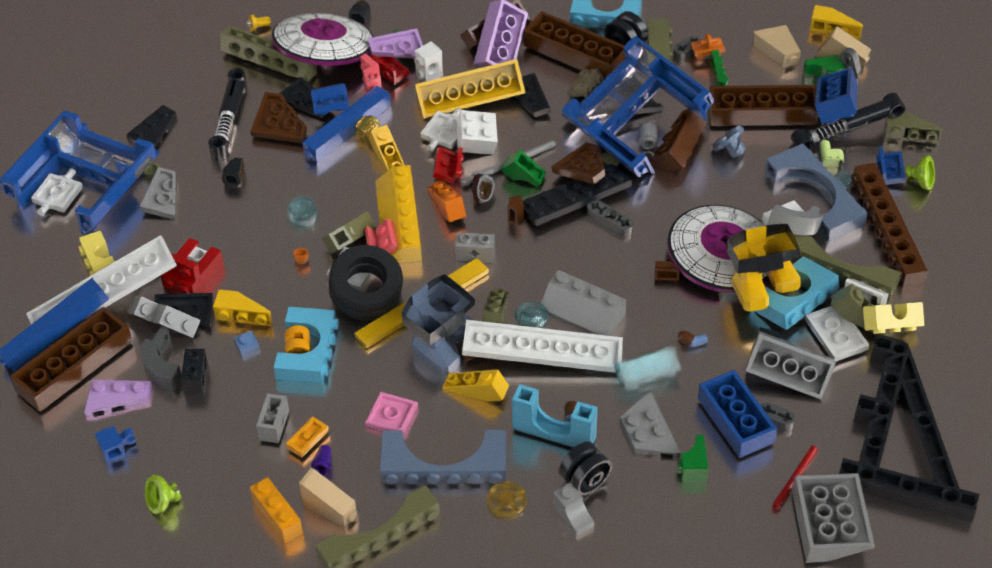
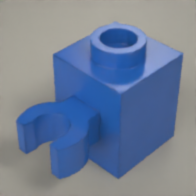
M114 426L95 433L98 446L106 463L125 456L126 453L123 445H130L136 442L131 428L125 429L119 435Z

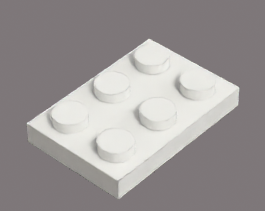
M832 306L805 316V321L830 358L835 359V361L869 350V344L857 326L843 319Z

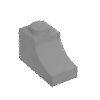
M572 483L553 492V507L576 536L594 527V521L584 505L583 497Z

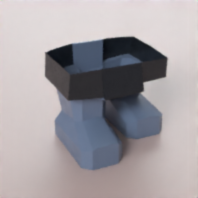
M446 274L431 280L412 294L402 311L403 325L414 334L412 351L442 375L452 373L461 365L460 353L445 340V336L451 337L456 342L464 341L466 320H473L465 313L475 305V299Z

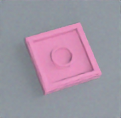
M380 392L365 425L380 431L403 430L404 437L417 410L418 402Z

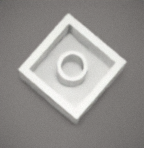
M460 110L456 122L458 148H463L462 152L493 155L498 142L496 113Z

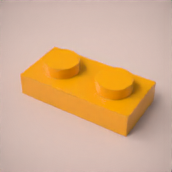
M312 416L286 442V448L302 458L329 431L328 426Z

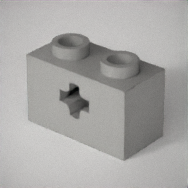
M457 232L455 244L456 261L471 262L478 258L482 263H494L495 234Z
M267 393L256 425L260 441L279 443L289 413L287 396Z

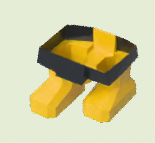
M772 224L745 229L727 239V253L736 269V273L732 277V286L744 310L752 312L766 309L769 306V296L762 281V273L766 272L776 292L786 293L796 291L801 287V278L790 261L801 258L800 248L788 224Z

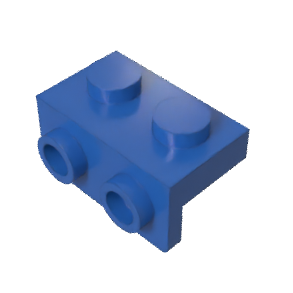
M344 83L311 90L315 114L324 115L330 111H343L349 108V99Z
M879 147V154H876L877 165H881L878 169L886 185L906 183L902 152L883 153V147Z

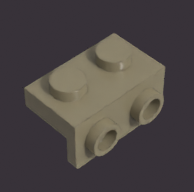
M598 68L584 69L579 72L578 77L571 84L567 93L570 98L584 96L586 99L604 81V77Z

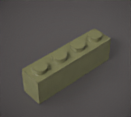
M648 19V45L670 61V59H673V49H670L672 48V37H669L672 36V26H669L668 19ZM649 50L648 65L657 57Z

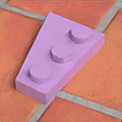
M417 28L368 38L371 54L380 57L415 58V50L423 46Z
M92 380L84 411L87 417L93 415V412L101 410L108 412L112 411L111 408L118 406L129 407L149 402L152 383L151 381Z

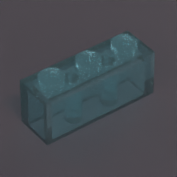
M666 347L614 364L620 387L627 388V390L636 389L639 387L638 384L643 382L646 384L657 382V378L662 376L664 378L673 377L676 375L675 372L681 370L675 347Z

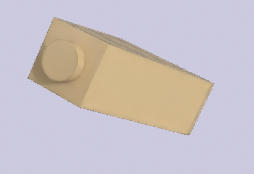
M786 25L754 31L752 44L755 48L783 68L799 65L801 51Z
M837 26L819 46L814 57L838 55L840 58L841 53L850 47L858 53L860 65L865 66L870 59L868 55L871 49Z
M310 468L299 482L303 507L345 528L357 515L355 500L315 469Z

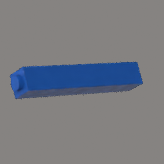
M377 85L303 142L304 155L318 163L391 106L390 93Z
M91 278L0 348L1 364L6 369L10 367L16 372L108 301V296L95 280Z

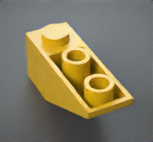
M385 125L371 130L368 139L375 155L386 172L392 167L405 166L388 126Z
M218 290L213 305L216 320L259 325L273 324L271 311L238 291Z
M499 370L449 373L442 389L485 402L503 401L509 384Z

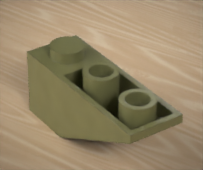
M905 111L899 117L892 118L889 116L886 118L885 138L940 142L942 128Z
M367 211L322 237V240L332 254L365 235L364 228L367 226L375 229L377 226Z
M853 283L835 292L831 301V306L843 319L865 329L863 307L874 305L868 302L862 291L857 289ZM885 329V333L878 334L886 336L887 329Z
M503 289L490 290L482 311L483 322L504 324L509 292Z

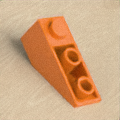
M444 181L434 182L432 186L427 187L438 209L447 221L452 222L466 217L462 196Z

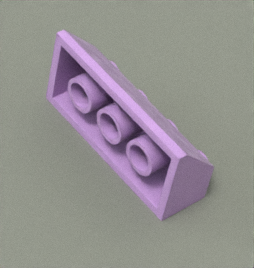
M505 0L490 2L473 65L483 68L515 60L528 13Z

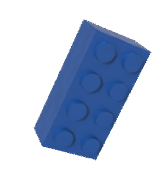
M852 67L818 77L815 107L822 124H830L837 119L850 118L857 114L858 83Z
M735 370L699 384L698 400L739 458L775 443L776 426Z

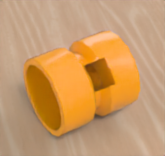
M295 325L286 329L285 353L303 354L311 351L310 331L308 328Z

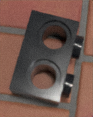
M185 349L181 374L184 395H204L208 368L205 349Z

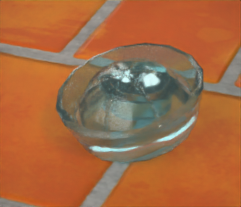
M305 196L293 199L286 210L289 220L300 226L314 223L319 214L318 207L314 201Z
M533 301L519 305L515 311V319L520 326L542 328L549 316L548 310L544 305Z

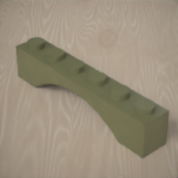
M794 235L800 248L801 258L804 256L832 271L844 283L847 279H855L889 293L887 300H890L899 284L901 272L886 266H857L842 262L823 251L811 236ZM800 258L793 259V260H790V261L796 262V261H798Z
M424 485L408 494L399 511L380 527L355 535H332L315 545L317 557L325 568H345L350 563L361 560L370 552L379 550L388 542L399 539L401 535L408 531L417 529L419 525L435 519L440 514L439 502L428 487Z

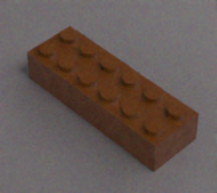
M543 11L523 30L525 47L579 70L598 68L604 80L625 60L623 55L625 45Z
M816 85L709 86V91L714 99L713 105L710 104L709 108L711 126L817 125L819 115L815 107Z
M102 307L10 375L15 391L41 412L133 342L129 327L105 307Z

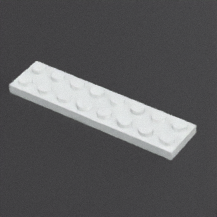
M160 235L26 314L30 323L33 324L80 286L93 278L108 296L109 300L85 318L87 319L102 307L111 305L177 265L163 237Z
M466 320L462 355L620 373L623 337Z

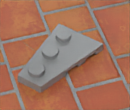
M158 167L140 205V211L175 220V171Z

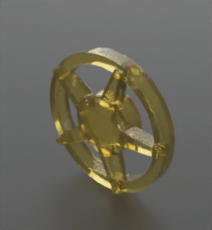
M508 481L494 485L487 495V503L490 510L503 517L519 514L525 508L527 502L524 489L520 485ZM501 487H505V490L501 493L494 492ZM508 487L516 488L520 492L513 493L509 491ZM523 496V502L518 508L515 504V498ZM491 497L499 499L497 508L492 505ZM502 507H504V508H510V507H512V508L514 509V511H511V512H503V511H500V509H501Z

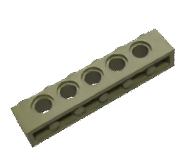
M232 26L227 27L220 33L221 51L230 55H235L289 76L302 77L307 82L317 74V65L297 61L277 50L272 40Z

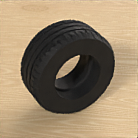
M358 245L346 249L336 257L330 268L328 289L332 302L340 312L353 319L368 321L380 318L393 310L400 299L403 274L399 262L388 251L377 246ZM358 273H370L377 276L382 281L383 286L375 292L364 293L355 290L348 283V279Z

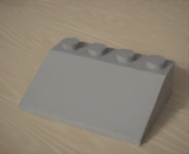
M859 474L795 476L792 494L806 563L828 562L875 547Z

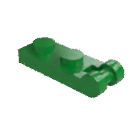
M712 50L710 63L715 86H727L728 77H726V69L722 68L723 57H720L719 50Z

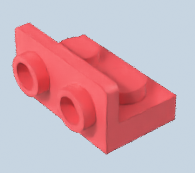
M365 53L360 57V67L363 72L362 79L365 83L367 94L377 85L382 88L379 64Z
M389 219L380 224L376 230L368 226L364 228L367 245L377 246L388 251L390 254L398 248L393 222Z

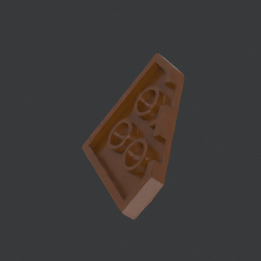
M265 92L250 131L251 136L303 143L307 132L305 123L299 119L298 114L291 105L289 106L282 94Z
M587 142L551 166L552 173L588 182L589 184H595L605 176L600 146Z

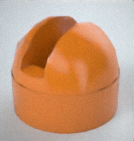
M305 248L294 250L295 262L305 264L309 258L308 250Z

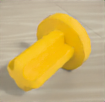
M249 15L246 24L254 32L257 27L271 25V21L268 16L255 18L254 15Z

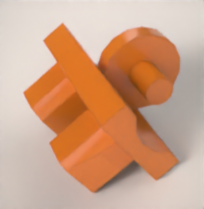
M705 34L704 40L691 42V48L696 61H703L706 55L711 56L712 50H719L721 55L726 49L722 44L721 37L711 38L710 34Z

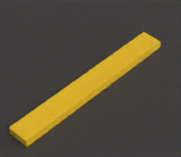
M476 258L448 275V277L464 289L488 274L489 269ZM407 301L355 332V338L367 349L403 327L402 311Z

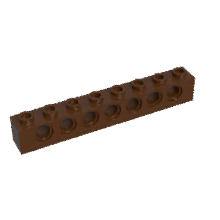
M876 163L854 166V172L851 174L852 184L856 186L858 197L862 199L863 207L869 214L870 222L875 226L876 235L882 241V247L889 256L890 265L896 271L901 272L899 280L902 286L906 287L925 283L928 270Z

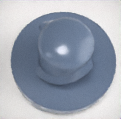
M738 125L727 131L724 137L716 140L712 144L715 152L720 149L727 150L732 158L742 155L746 150L740 138L744 128Z

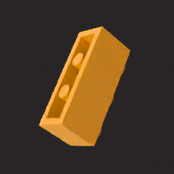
M268 477L250 487L252 501L284 544L303 534L300 518Z

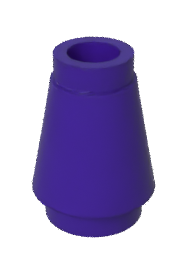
M321 445L311 462V467L322 476L331 470V447L328 445Z

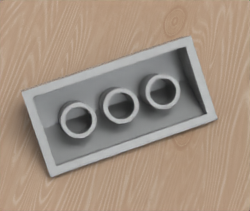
M558 270L548 283L539 310L591 334L610 336L625 316L626 299Z
M759 331L745 371L822 399L836 361L833 358Z

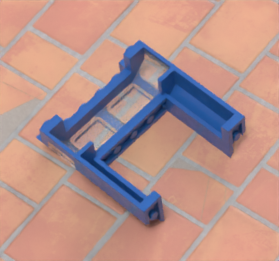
M635 36L623 48L625 60L581 104L573 98L565 104L561 111L565 119L633 174L641 177V174L647 172L655 173L647 156L642 152L638 155L618 139L615 134L660 88L705 122L707 119L706 111L710 108V104L713 105L714 99L709 90Z
M64 110L0 178V185L6 196L8 195L16 200L17 206L21 211L30 203L31 197L50 173L55 175L60 169L69 171L70 168L74 169L76 175L109 187L91 209L80 205L75 209L80 231L83 235L86 231L95 228L157 157L160 151L155 150L154 144L150 141L140 138L135 141L136 148H133L122 142L96 134L93 131H88L87 124L80 121L79 115Z

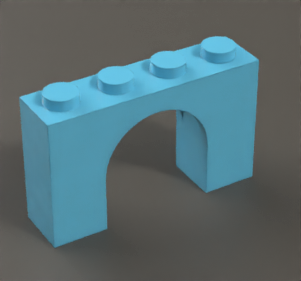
M573 0L570 9V23L576 26L604 29L608 23L615 20L622 12L630 11L640 16L642 0H624L623 5L619 9L610 12L595 9L592 6V0Z
M803 256L793 266L801 278V286L808 291L799 296L787 297L765 287L769 296V306L766 309L754 312L787 330L839 290V276Z
M288 307L285 319L286 329L295 325L304 326L309 329L310 336L316 338L319 344L312 351L303 354L277 352L274 364L275 379L323 384L324 376L328 375L329 366L327 362L328 360L331 361L332 349L330 348L331 345L335 344L334 330H338L339 319L335 317V310Z
M519 384L512 399V428L571 447H576L578 444L586 441L594 443L597 433L598 407L577 402L571 416V421L556 420L545 414L540 408L538 389Z

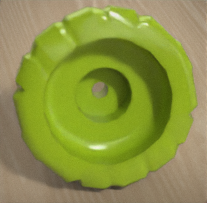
M931 156L921 158L917 166L908 165L905 168L908 180L910 182L917 180L924 190H931L935 181V165Z
M152 475L147 479L145 484V502L151 513L158 515L167 509L169 501L178 502L181 499L179 491L174 492L177 489L175 482L168 485L166 480L159 475Z

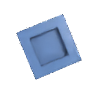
M252 330L233 337L241 356L260 349Z

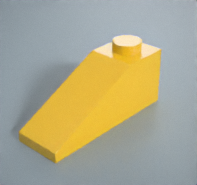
M815 5L810 31L831 34L838 26L855 39L861 38L863 24L831 7Z

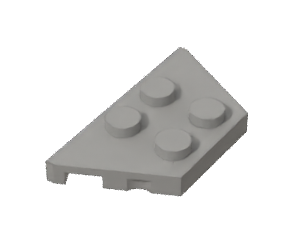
M652 392L646 394L620 417V423L634 453H649L655 456H661V453L674 454V458L680 457V450Z

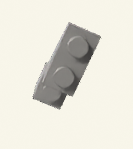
M136 295L133 296L126 312L141 320L167 327L190 338L194 337L200 320Z

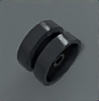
M625 11L606 25L604 36L626 46L627 42L635 36L646 42L648 30L638 15Z
M586 441L578 444L564 457L559 466V475L567 483H572L577 491L585 496L598 489L605 482L612 470V462L604 454H600L599 449L592 442Z

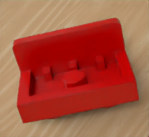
M374 54L370 56L379 64L380 75L394 85L410 75L409 69L393 57L378 58Z
M438 147L432 177L453 184L456 178L459 179L462 173V168L460 167L464 159V155H462L463 148L459 147L456 152H452Z

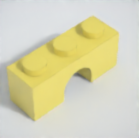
M101 230L79 237L81 245L78 246L81 256L86 257L83 260L86 268L91 269L89 271L90 276L115 262L113 257L109 256L107 244Z
M922 302L895 304L894 316L891 305L863 307L865 330H873V334L885 333V329H889V333L901 332L903 327L905 331L917 330L916 326H924Z

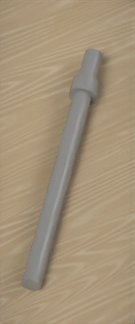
M551 140L524 153L532 157L555 147L556 144L554 140ZM505 161L483 171L478 170L472 173L471 176L460 180L461 186L464 187L473 183V178L476 174L489 176L501 171Z

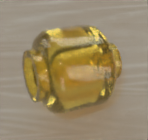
M372 115L363 116L355 126L356 137L362 142L365 140L370 142L368 139L370 131L379 128L381 125L380 121Z

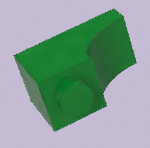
M838 55L805 60L803 75L805 78H818L845 68Z
M520 149L507 157L501 169L513 181H527L535 187L541 184L546 174L544 169Z
M696 435L694 446L689 451L681 453V461H677V473L681 474L682 482L707 481L709 468L704 435Z

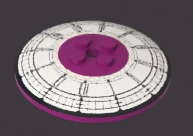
M325 13L299 14L283 19L272 30V42L277 50L292 59L304 63L327 66L344 65L357 62L365 53L367 55L371 53L368 45V38H373L371 31L361 23L339 15Z
M724 205L699 206L686 211L672 224L667 238L668 253L676 268L697 285L717 292H735L732 286V277L736 273V269L727 253V244L723 240L727 241L729 237L745 229L765 225L750 213ZM766 272L762 273V281L765 284L770 280Z

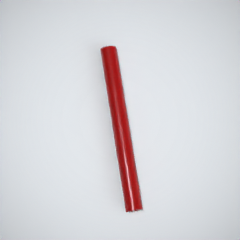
M812 445L773 502L772 507L774 509H780L792 491L795 476H802L818 452L816 446Z

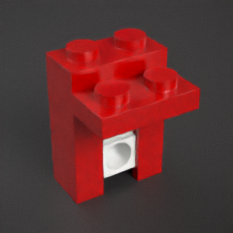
M189 238L176 254L171 253L177 266L160 275L162 285L166 289H172L180 294L200 293L223 264L221 250L211 246L206 251L197 247L199 241Z

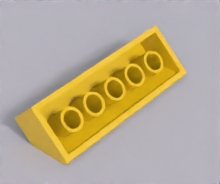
M517 59L414 85L423 119L434 116L437 111L448 113L455 111L456 108L464 109L525 93Z
M411 165L392 167L375 181L380 224L386 219L393 222L398 248L391 255L395 257L399 264L422 261Z

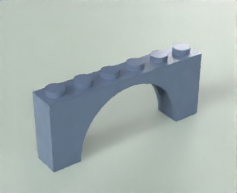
M804 144L766 159L765 172L775 183L789 179L805 180L820 186L830 195L834 205L829 212L823 215L818 230L827 242L865 226L866 210L856 202L855 198L845 190L844 186L834 178L833 174L823 166L822 162Z
M382 430L381 483H506V430H485L484 440L479 449L468 459L452 465L426 463L414 456L407 448L403 437V430Z

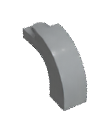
M776 205L771 211L767 225L788 224L794 235H814L819 230L823 215L819 214L820 207L814 205L809 211L805 212Z

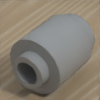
M645 123L640 126V144L644 149H653L657 144V126L653 123Z

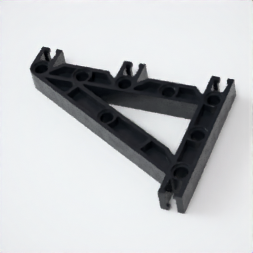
M876 334L870 361L884 364L876 398L860 394L853 422L868 425L860 459L857 462L843 458L839 474H859L864 494L973 522L980 494L959 488L908 343L900 339ZM898 396L927 480L880 468Z

